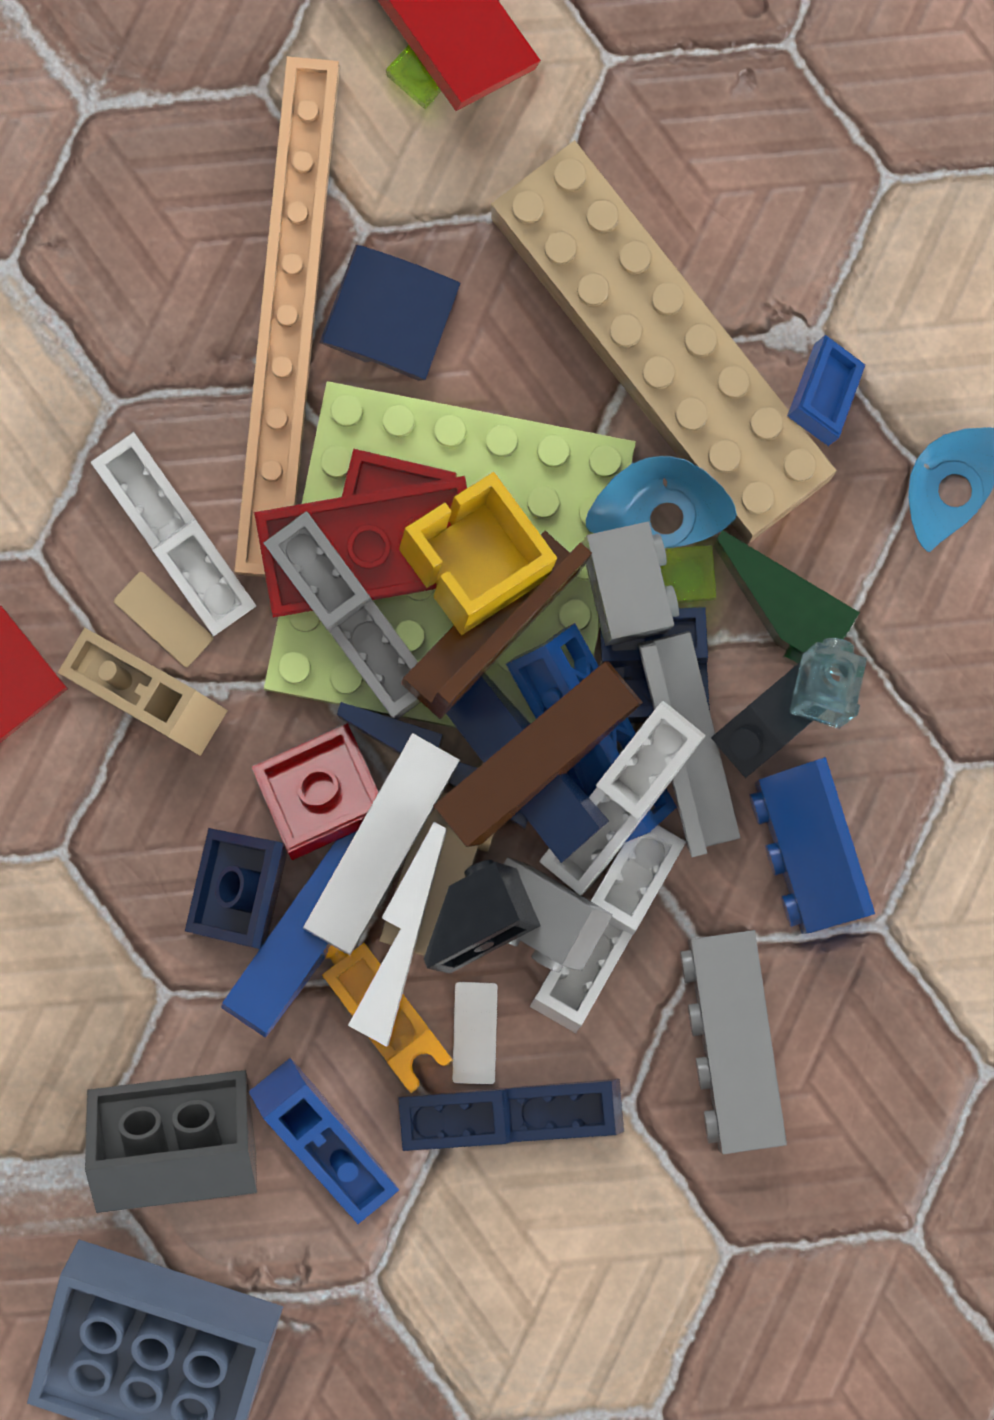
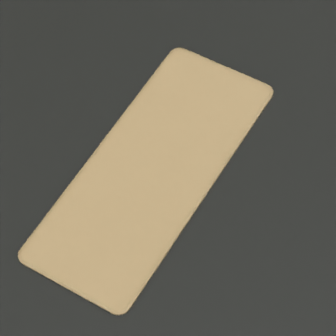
M139 572L114 599V603L184 667H188L213 641V636L143 572Z

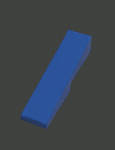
M356 832L335 841L222 1002L221 1008L265 1038L326 958L331 945L307 932L303 927Z

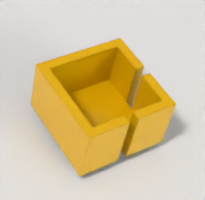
M492 472L456 495L451 508L444 503L407 526L399 548L426 588L434 583L437 584L433 597L461 636L540 585L550 575L557 560V556L495 472ZM449 521L452 526L446 529Z

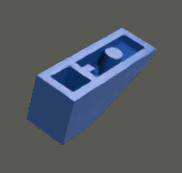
M291 1058L286 1060L249 1091L263 1119L357 1224L361 1223L399 1191V1188Z

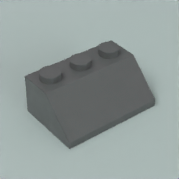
M246 1070L88 1089L85 1173L96 1213L257 1193L256 1147Z

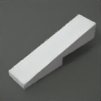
M134 431L91 461L93 467L213 636L256 607V604Z
M662 701L596 785L597 788L589 797L607 817L609 822L563 863H560L550 848L539 862L576 893L582 895L594 884L706 735L666 702Z
M412 733L303 927L304 930L342 952L351 955L402 867L404 859L432 813L433 805L438 802L455 773L459 759Z
M435 822L432 824L382 916V919L399 927L400 931L348 1024L351 1028L386 1047L389 1045L447 832L445 827Z
M657 825L650 833L623 844L591 899V902L613 915L582 971L565 966L562 967L560 973L550 970L532 1001L531 1008L574 1033L578 1031L686 843L685 840Z

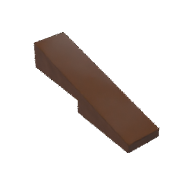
M604 662L433 805L434 808L466 847L482 845L557 775L566 774L643 702L609 662Z

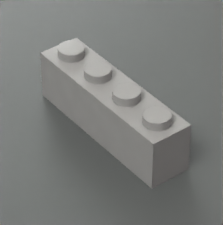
M755 930L688 939L689 950L680 951L684 982H694L697 1003L688 1005L692 1036L702 1035L705 1057L696 1058V1068L700 1090L710 1089L713 1110L704 1111L708 1143L718 1142V1149L722 1154L786 1146L787 1141Z

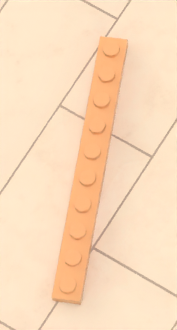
M289 56L286 59L234 570L236 575L265 577L254 512L296 505L340 71L339 61Z

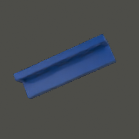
M575 623L563 628L545 643L514 657L506 663L508 670L536 719L599 667ZM564 644L574 660V668L571 667L561 649ZM628 718L620 723L567 772L588 797L597 788V783L620 755L617 750V741L624 750L635 736L636 732ZM667 788L654 803L655 808L647 812L625 842L650 833L677 808Z

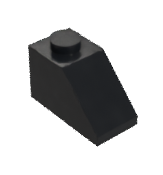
M804 658L715 733L711 739L746 779L833 705L839 697Z
M494 860L481 861L464 871L465 878L449 886L424 956L427 969L450 974L541 926L517 868L494 862Z

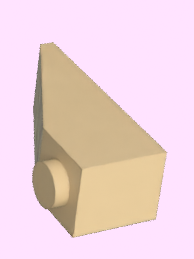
M85 627L58 671L62 676L199 756L202 755L228 711L195 689Z

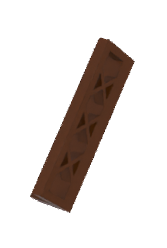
M545 530L541 536L557 556L550 575L540 585L462 636L453 625L403 677L401 684L441 720L582 571L592 552L581 542L570 553Z

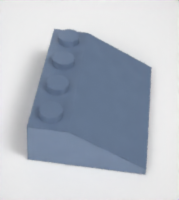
M79 1239L60 1274L27 1404L75 1420H248L283 1306Z

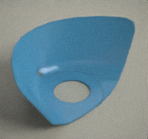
M966 428L944 434L930 443L917 458L910 474L908 499L911 521L917 539L927 552H931L940 542L965 525L978 512L994 487V428ZM924 464H927L929 469L925 468ZM958 474L969 481L972 488L971 497L963 506L951 507L940 499L938 493L939 484L946 476Z
M671 456L648 457L629 465L617 474L600 492L587 513L586 528L589 532L598 533L649 521L652 535L660 534L664 548H674L700 542L720 533L735 520L736 508L725 489L704 469L681 458ZM664 478H665L666 481H667V486H666V487L663 485V479H664ZM663 503H673L683 513L682 525L671 534H660L651 526V513L654 508Z

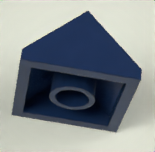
M208 828L185 932L260 949L270 932L287 857L285 844Z

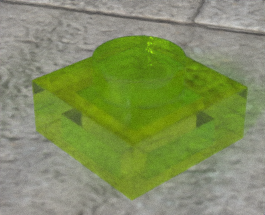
M409 45L386 69V76L424 109L441 92Z
M712 545L665 549L666 565L660 566L665 586H673L678 603L716 600Z

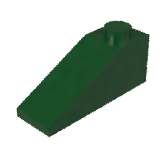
M722 530L713 547L775 644L786 650L783 659L795 666L805 658L812 667L822 672L828 667L860 612Z

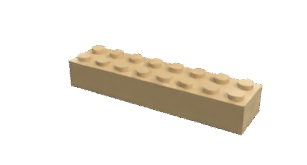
M575 140L491 203V220L677 456L704 469L725 489L736 508V518L731 524L747 544L751 543L832 479L837 470L807 432L787 417L788 408Z

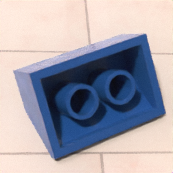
M826 757L757 780L755 782L757 792L749 794L750 802L757 823L759 825L767 823L773 843L765 845L773 874L775 876L783 874L789 894L781 896L789 925L791 927L799 925L802 934H809L874 915V907Z

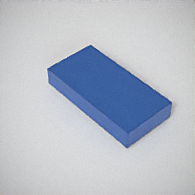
M826 335L823 336L813 346L787 417L825 445L829 446L840 437L865 364Z

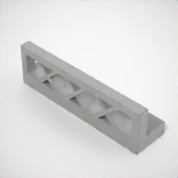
M686 631L638 643V648L653 709L655 710L664 701L706 735L671 781L687 848L691 857L707 854L706 847L740 839V834L719 747L711 739L715 731L691 633Z

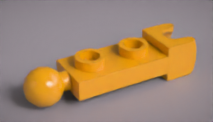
M365 943L353 950L351 955L331 945L325 959H330L334 966L324 972L322 976L353 1016L381 964ZM404 994L401 997L389 1045L386 1047L369 1037L410 1093L419 1087V1080L412 1070V1063L418 1055L429 1054L442 1066H447L453 1062L451 1056Z

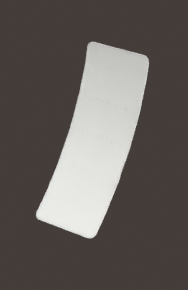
M457 982L455 984L452 1076L454 1083L493 1084L495 1082L498 989L496 983Z

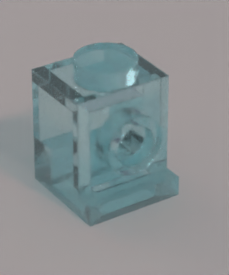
M826 638L823 640V643L816 642L802 655L790 713L840 729L859 713L860 705L857 703L867 658L854 654L855 646L843 639ZM831 674L840 676L839 682L834 680Z

